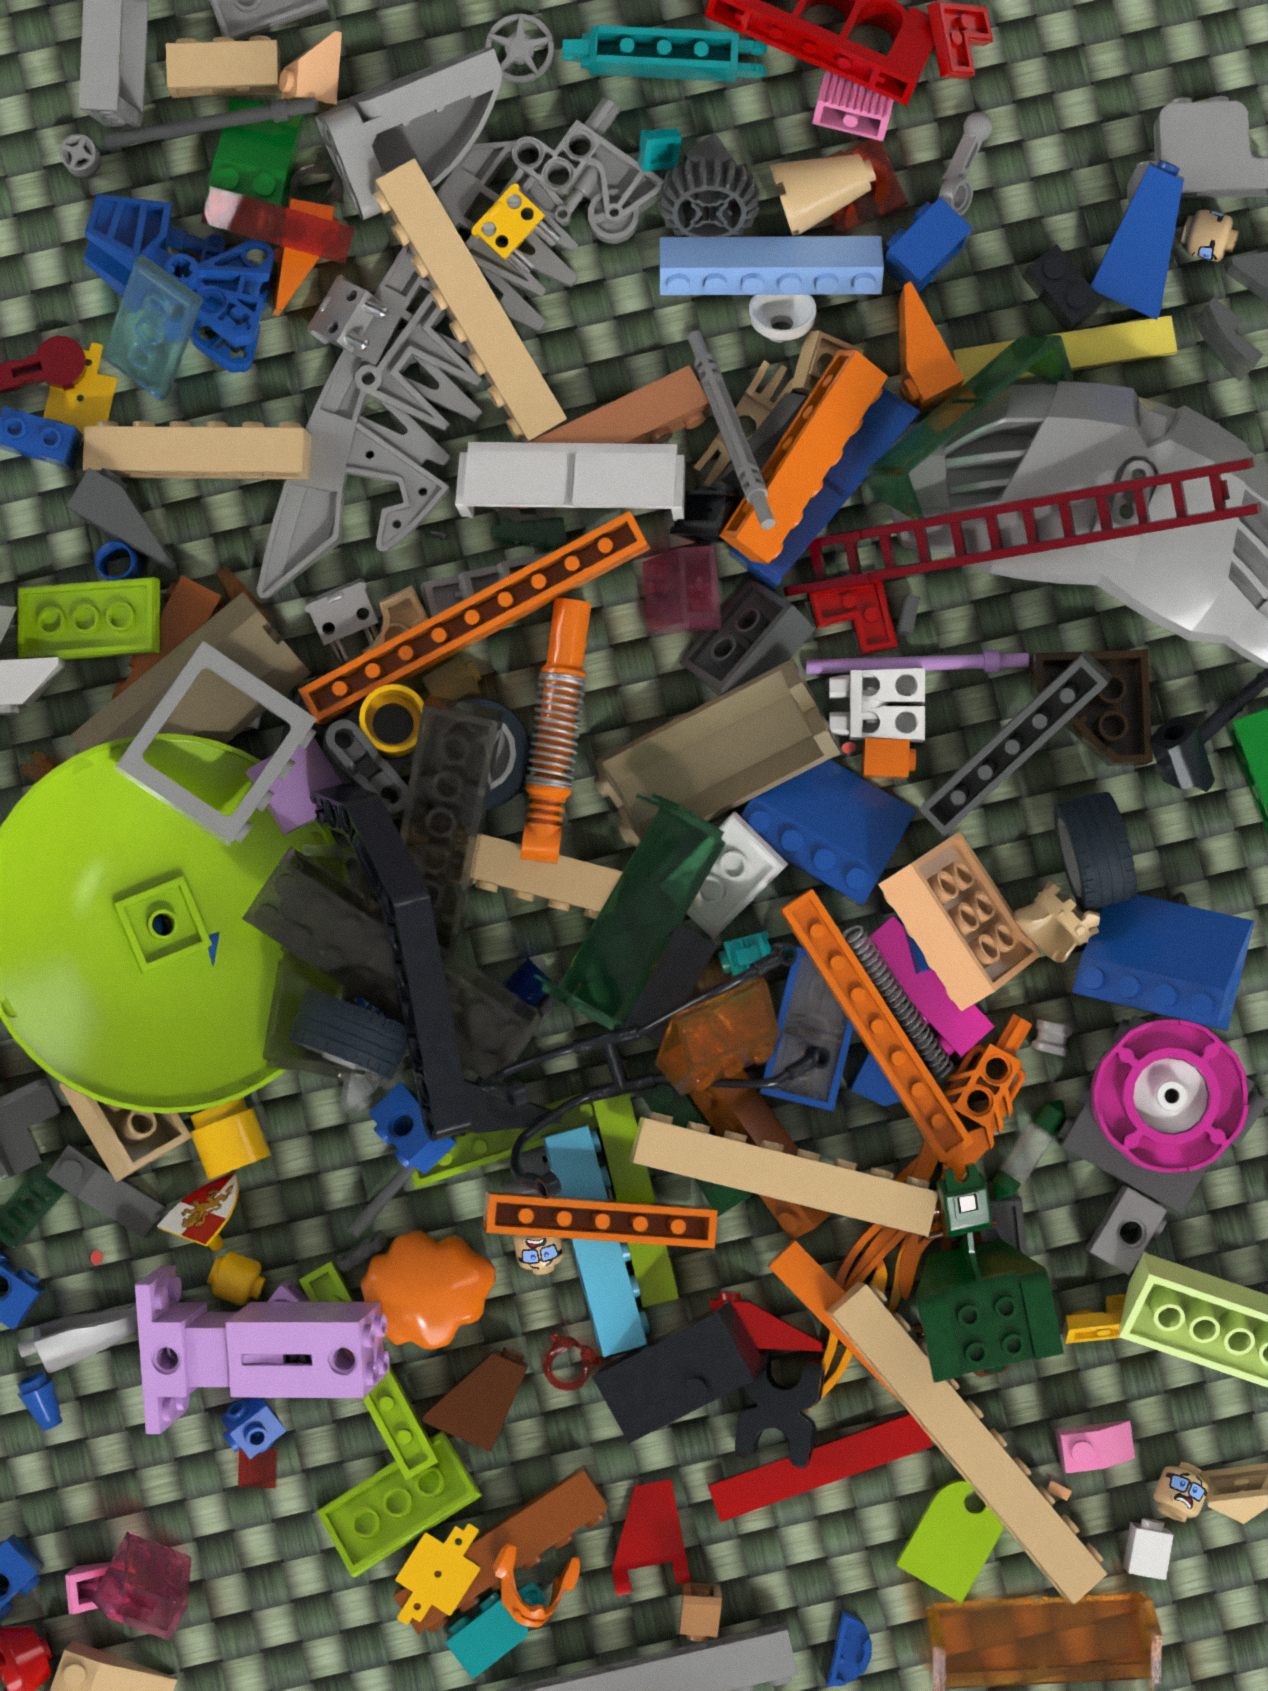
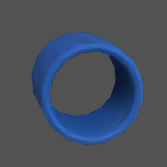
M118 540L109 541L103 544L95 555L97 572L107 581L140 578L143 571V562L140 555L124 542ZM119 551H128L130 554L128 570L120 576H109L107 571L109 559Z

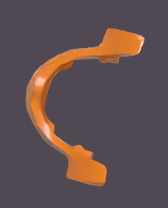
M506 1544L502 1547L493 1564L495 1576L500 1578L502 1605L515 1621L521 1625L535 1628L541 1627L554 1613L563 1592L572 1591L575 1588L580 1573L579 1557H572L560 1576L554 1578L552 1596L547 1608L540 1604L529 1606L522 1601L514 1580L513 1569L517 1547L512 1544Z

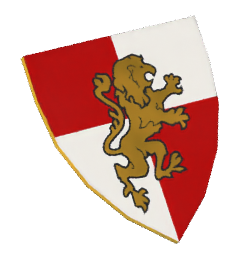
M233 1173L218 1178L195 1190L180 1201L157 1225L158 1229L206 1247L209 1246L212 1251L220 1250L224 1246V1241L219 1232L230 1219L237 1203L239 1193L238 1174Z

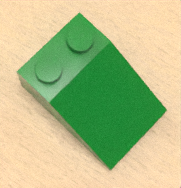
M232 98L228 112L270 104ZM304 114L292 116L290 121L275 123L274 120L222 129L213 160L207 193L213 207L285 219Z

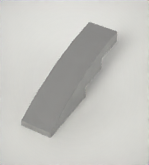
M552 552L503 561L495 566L461 572L457 576L423 582L420 588L429 619Z

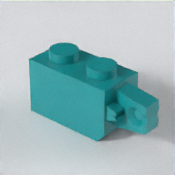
M764 931L722 943L723 951L717 953L722 974L730 973V976L733 977L750 968L751 963L769 954L771 947L768 942V932Z
M534 1580L517 1589L522 1601L529 1606L543 1605L547 1600L546 1595ZM493 1591L478 1603L480 1610L473 1616L468 1618L464 1614L448 1627L451 1633L447 1635L445 1644L472 1679L527 1637L529 1627L515 1621L502 1605L501 1594L498 1595L496 1591Z

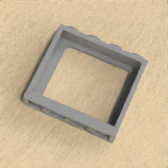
M83 0L79 109L106 127L128 129L143 127L149 0Z
M202 641L118 761L114 770L229 847L234 839L241 843L250 831L253 824L247 820L255 809L261 812L265 809L275 794L269 788L277 777L282 781L287 777L296 763L290 758L299 746L305 750L317 733L311 728L317 719L218 650ZM204 669L213 671L283 719L290 726L288 735L235 812L230 816L221 814L146 763L143 759L145 751Z

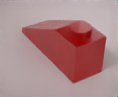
M719 1291L718 1297H710V1310L728 1301L731 1302L756 1348L822 1351L823 1344L820 1339L749 1299H741V1292Z

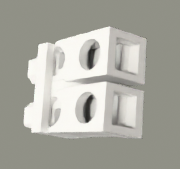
M925 668L850 670L849 675L829 678V699H849V712H829V727L833 734L849 736V740L882 738L908 739L911 743H923L925 741V706H888V704L924 705Z

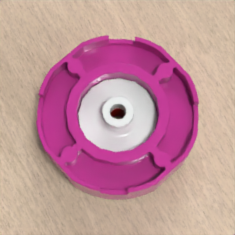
M1184 1020L1152 1021L1124 1032L1098 1061L1091 1083L1092 1112L1103 1138L1131 1163L1158 1172L1177 1173L1192 1171L1214 1162L1242 1131L1249 1105H1247V1077L1236 1053L1206 1027ZM1168 1089L1172 1090L1174 1094V1099L1170 1103L1164 1097Z

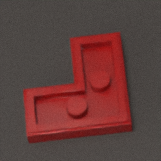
M935 1L927 5L940 77L966 80L974 76L975 71L970 45L986 46L993 42L987 7Z
M882 580L808 593L816 628L819 629L853 621L861 656L898 647Z

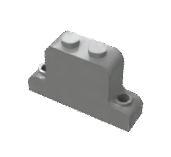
M1226 96L1211 97L1207 99V102H1192L1191 98H1176L1171 100L1170 104L1161 110L1154 123L1155 161L1137 163L1136 169L1127 184L1128 202H1130L1149 162L1157 165L1161 159L1180 168L1177 175L1184 177L1180 200L1268 197V157H1253L1250 153L1248 111L1242 103L1229 101V97Z

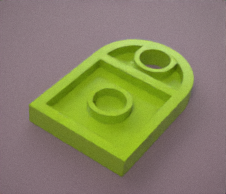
M965 1479L950 1481L937 1490L895 1562L899 1568L961 1604L998 1541L1003 1529V1525L985 1504L979 1511H970L965 1507L964 1501L966 1496L974 1491Z

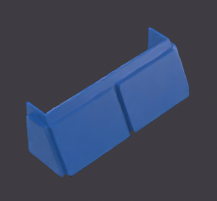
M882 387L883 391L879 399L870 405L863 415V423L860 429L849 437L842 448V457L834 466L830 467L824 476L821 490L817 495L810 498L803 509L801 521L785 537L780 554L771 560L769 564L752 562L733 546L726 544L731 548L729 555L774 592L781 585L786 572L910 424H915L920 414L919 410Z

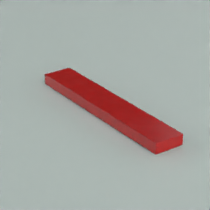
M910 1413L814 1446L811 1462L806 1469L793 1466L789 1456L710 1483L708 1488L720 1522L928 1449L933 1447L930 1437Z

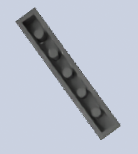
M1085 650L928 797L918 810L943 836L948 834L1110 682L1113 676Z

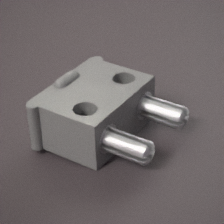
M339 275L321 302L307 327V331L323 344L329 342L350 353H353L355 348L366 352L369 349L364 345L370 347L371 342L362 337L374 316L382 320L386 319L387 316L385 314L389 315V308L381 305L382 302L367 290L354 285L343 275Z
M363 578L356 579L313 597L304 603V611L310 613L323 645H330L338 664H343V661L334 641H336L344 661L347 662L349 656L341 638L363 629L369 644H371L374 640L368 627L370 626L375 639L379 634L375 626L379 621L365 590L367 585L366 580ZM358 609H368L367 615L359 616L357 614ZM327 622L334 624V628L329 631L323 629L322 626Z

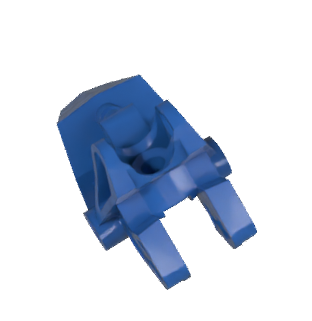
M97 194L85 229V237L89 242L84 256V263L137 312L146 303L162 311L161 329L167 337L181 340L191 335L193 345L231 373L248 371L254 361L261 324H259L262 311H265L269 294L270 274L274 258V252L270 245L262 240L252 239L224 252L225 241L218 234H212L207 236L206 239L189 235L186 230L171 226L172 203ZM168 247L182 251L183 249H188L202 254L200 263H197L193 257L187 254L171 255L168 253ZM259 249L267 255V259L261 264H254L247 259L246 254L250 250ZM210 326L218 336L212 340H205L198 335L197 331L201 327ZM224 339L227 340V346L223 344ZM240 350L244 352V357L237 356L235 359L231 358V351L234 353Z

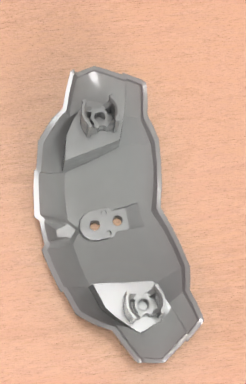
M1058 381L1057 384L1012 385L980 404L963 419L910 424L883 456L881 466L892 506L889 508L893 523L1132 479L1131 473L1134 470L1140 471L1146 477L1253 457V468L1221 474V479L1227 480L1230 496L1229 500H1225L1227 508L1261 502L1262 512L1259 514L971 565L988 574L1022 580L1057 584L1097 585L1127 607L1186 640L1225 644L1241 656L1268 669V464L1247 448V443L1184 405L1174 409L1159 402L1138 397L1134 388L1099 383ZM1209 476L1183 481L1188 515L1215 510ZM1171 483L1145 488L1151 521L1177 517ZM1133 490L1107 495L1113 528L1139 523ZM1095 497L1070 501L1076 534L1101 530ZM1058 504L1034 508L1040 541L1064 537ZM1120 507H1128L1132 511V517L1130 519H1123L1119 514ZM1022 510L997 515L1003 547L1028 543ZM985 517L961 521L967 554L991 550ZM950 524L926 528L930 552L955 554ZM914 530L896 533L902 547L918 550Z

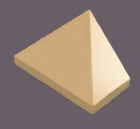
M1268 1463L1201 1472L1200 1477L1209 1485L1206 1495L1208 1507L1242 1524H1245L1268 1508Z

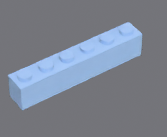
M882 236L660 237V295L882 294L884 271Z

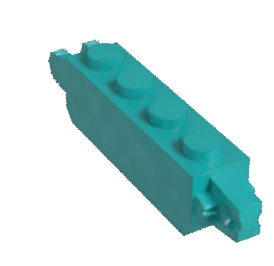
M597 25L591 27V33H582V39H563L562 60L581 62L580 68L589 69L590 75L736 82V77L763 78L766 76V67L764 65L738 62V55H764L767 53L768 45L761 41L739 40V34L733 32Z

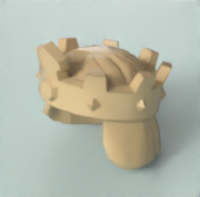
M1048 881L1044 890L1038 892L1034 903L1015 910L1013 917L1023 932L1049 958L1055 962L1064 963L1077 945L1081 946L1083 943H1088V939L1091 936L1099 933L1097 926L1099 925L1100 914L1093 911L1083 913L1071 897L1059 892L1061 889L1059 886Z

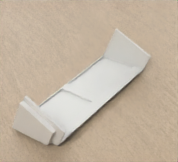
M468 442L467 452H460L455 506L461 517L474 518V506L671 509L673 521L684 519L685 455H678L677 444Z

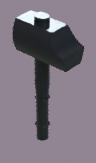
M1267 668L1261 673H1257L1250 683L1234 697H1230L1228 702L1218 708L1199 726L1178 716L1167 721L1155 731L1150 739V744L1157 762L1155 769L1162 777L1163 782L1181 790L1196 787L1207 792L1211 788L1215 777L1204 744L1227 725L1238 712H1242L1249 702L1265 688H1268Z

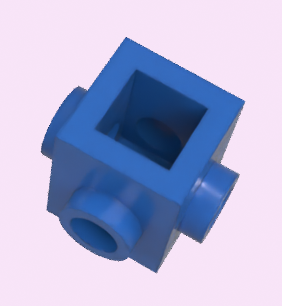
M246 1397L243 1400H239L232 1404L227 1413L220 1417L227 1429L222 1434L225 1440L235 1452L242 1449L249 1459L269 1449L273 1442L286 1432L279 1417L264 1398Z

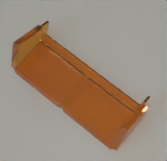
M1141 1592L1084 1595L1076 1604H1072L1062 1596L1043 1597L1042 1601H1034L1033 1598L963 1601L962 1604L959 1602H937L933 1604V1608H926L932 1691H945V1689L1136 1679H1145L1148 1691H1154L1155 1683H1161L1162 1632L1152 1597H1144Z

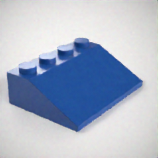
M829 759L752 798L741 818L790 866L858 906H862L881 876L917 810Z
M1138 894L1127 901L1101 908L1099 913L1100 921L1097 926L1099 933L1088 939V943L1081 955L1072 993L1228 1031L1254 926L1253 920Z

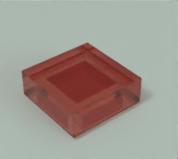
M269 1448L251 1459L242 1449H239L238 1487L276 1488L278 1448Z

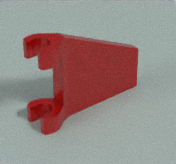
M667 1479L634 1486L612 1567L616 1595L632 1593L628 1570L672 1562L676 1584L691 1582L672 1480Z

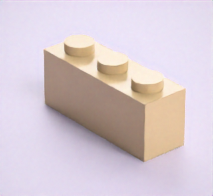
M252 36L249 38V41H235L230 37H216L212 39V42H198L193 38H180L176 40V43H166L167 88L172 98L282 94L278 86L281 74V51L277 40H271L268 36Z

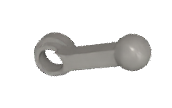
M982 112L972 113L966 118L963 125L964 134L947 171L942 177L946 181L940 189L939 198L941 197L960 216L968 210L973 197V186L966 179V176L982 142L991 135L993 130L990 117Z

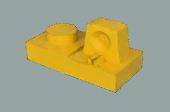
M1126 1294L1106 1296L1105 1313H1093L1091 1310L1084 1309L1066 1316L1063 1327L1065 1344L1120 1338L1118 1332Z

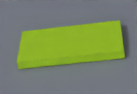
M150 577L18 587L17 659L59 657L65 660L160 653V579Z
M440 1431L429 1438L441 1459L438 1463L405 1480L396 1461L316 1511L352 1577H357L482 1496L445 1431Z

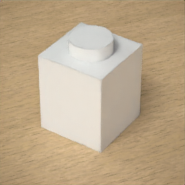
M1142 1518L1141 1524L1130 1522L1123 1567L1129 1574L1166 1580L1173 1534L1167 1528H1164V1522L1149 1518Z

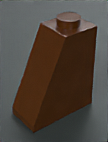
M504 1347L502 1352L494 1349L427 1409L422 1422L491 1452L529 1364L522 1361L524 1355L507 1347Z

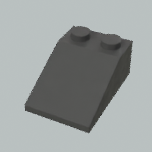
M88 468L66 507L80 519L116 540L126 543L135 551L175 573L178 568L177 564L134 498L126 491L128 485L122 482L120 477L105 468H102L100 473Z

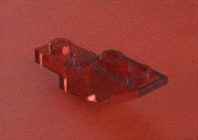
M212 186L209 189L201 220L203 224L342 264L346 263L355 229L354 227Z

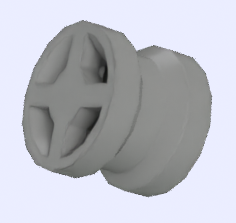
M75 134L70 135L63 141L59 151L60 159L72 175L79 178H87L98 171L101 164V156L90 138L85 135ZM83 159H86V160H87V161L80 162L79 165H78V161H81V160H83Z
M1037 1019L1035 1025L1038 1031L1037 1037L1031 1041L1030 1049L1067 1057L1068 1049L1065 1045L1067 1038L1072 1035L1073 1028Z

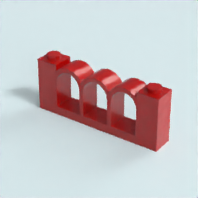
M709 0L704 15L711 20L906 106L935 48L929 14L912 6L909 12H907L902 4L896 0H799L792 14L761 0ZM825 4L839 10L844 15L846 23L840 35L802 19L804 14L810 7ZM863 25L880 27L891 36L893 45L888 55L885 56L849 40L856 28Z

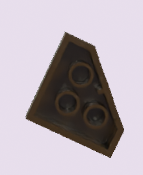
M1148 649L1088 651L1113 677L1064 726L1107 766L1146 765L1153 762L1150 744L1152 733ZM1083 652L1035 653L1030 658L1031 696L1035 698Z

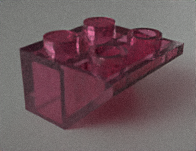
M716 545L677 548L643 561L648 635L722 629Z
M127 1531L91 1600L107 1618L170 1641L188 1607L191 1557Z

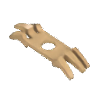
M765 360L735 408L739 418L748 416L755 421L756 430L784 394L793 391L791 388L792 378L774 403L771 401L787 370V367L781 365L760 394L756 392L770 366V363ZM720 432L694 466V469L700 472L713 458L717 450L721 452L704 482V485L710 487L717 480L731 460Z

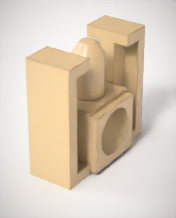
M809 331L806 333L791 388L809 396L838 350H857L862 355L864 350L824 332Z

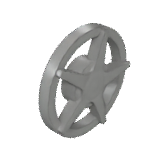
M512 14L499 20L488 33L485 48L491 47L492 41L505 47L506 58L501 64L502 79L512 83H528L541 77L550 67L554 56L553 38L549 29L539 19L527 14ZM518 22L517 32L508 38L496 35L505 25ZM524 22L538 27L545 37L531 39L530 36L524 33ZM548 44L547 58L537 70L532 60L535 48ZM514 63L517 65L526 64L533 73L515 76L504 71Z

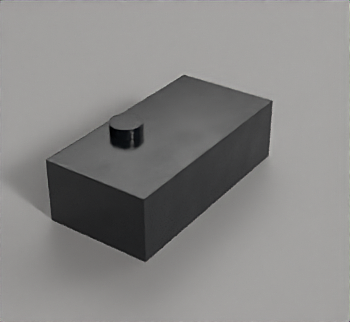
M728 1301L648 1342L647 1345H643L613 1360L601 1368L592 1378L628 1443H631L754 1381L767 1366L733 1305Z

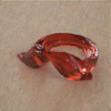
M552 1334L550 1338L553 1344L543 1362L544 1374L549 1383L555 1388L564 1391L576 1390L585 1384L593 1367L601 1365L602 1361L588 1345H582L570 1336ZM575 1346L581 1349V1374L572 1382H561L553 1375V1360L557 1355Z

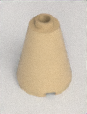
M860 154L782 162L770 165L792 236L802 234L872 190L870 182L876 180L870 159L863 161Z

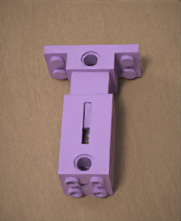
M161 1265L135 1284L146 1434H161L180 1418L188 1409L190 1394L198 1387H230L231 1397L364 1398L389 1371V1354L387 1351H384L383 1337H385L387 1332V1318L385 1314H381V1302H249L238 1312H208L207 1302H178L182 1292V1284L180 1278L176 1275V1265Z

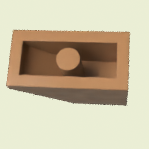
M682 1583L679 1631L680 1634L687 1635L686 1639L706 1642L709 1641V1636L718 1637L722 1606L720 1584Z

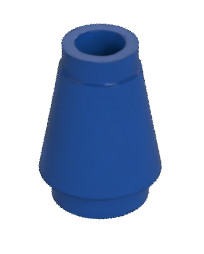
M45 1371L32 1374L17 1384L20 1390L17 1395L40 1425L42 1431L49 1430L62 1423L63 1419L60 1415L61 1412L53 1378H48Z

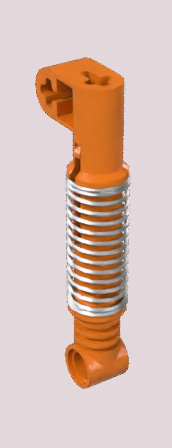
M567 598L554 599L547 664L541 667V673L539 674V680L544 683H538V686L543 687V691L536 692L538 695H542V700H536V703L541 704V708L534 709L536 712H540V716L533 717L534 720L539 721L538 725L534 724L532 726L537 729V733L531 734L532 737H536V742H530L531 745H535V749L529 750L531 754H534V757L528 759L529 762H533V767H527L528 770L537 771V773L525 776L527 780L525 781V790L529 794L528 799L532 800V803H527V808L531 809V813H526V818H530V822H525L521 860L558 863L562 827L558 826V822H563V817H560L559 813H564L565 808L560 807V804H565L573 789L571 787L573 784L568 781L573 780L574 777L567 773L575 771L570 764L576 763V760L571 757L577 754L573 750V748L578 746L574 739L580 736L574 731L581 729L575 723L582 720L576 714L583 712L577 706L584 704L578 698L585 695L580 689H584L587 685L585 683L587 681L586 672L582 667L585 658L584 652L587 642L591 603Z

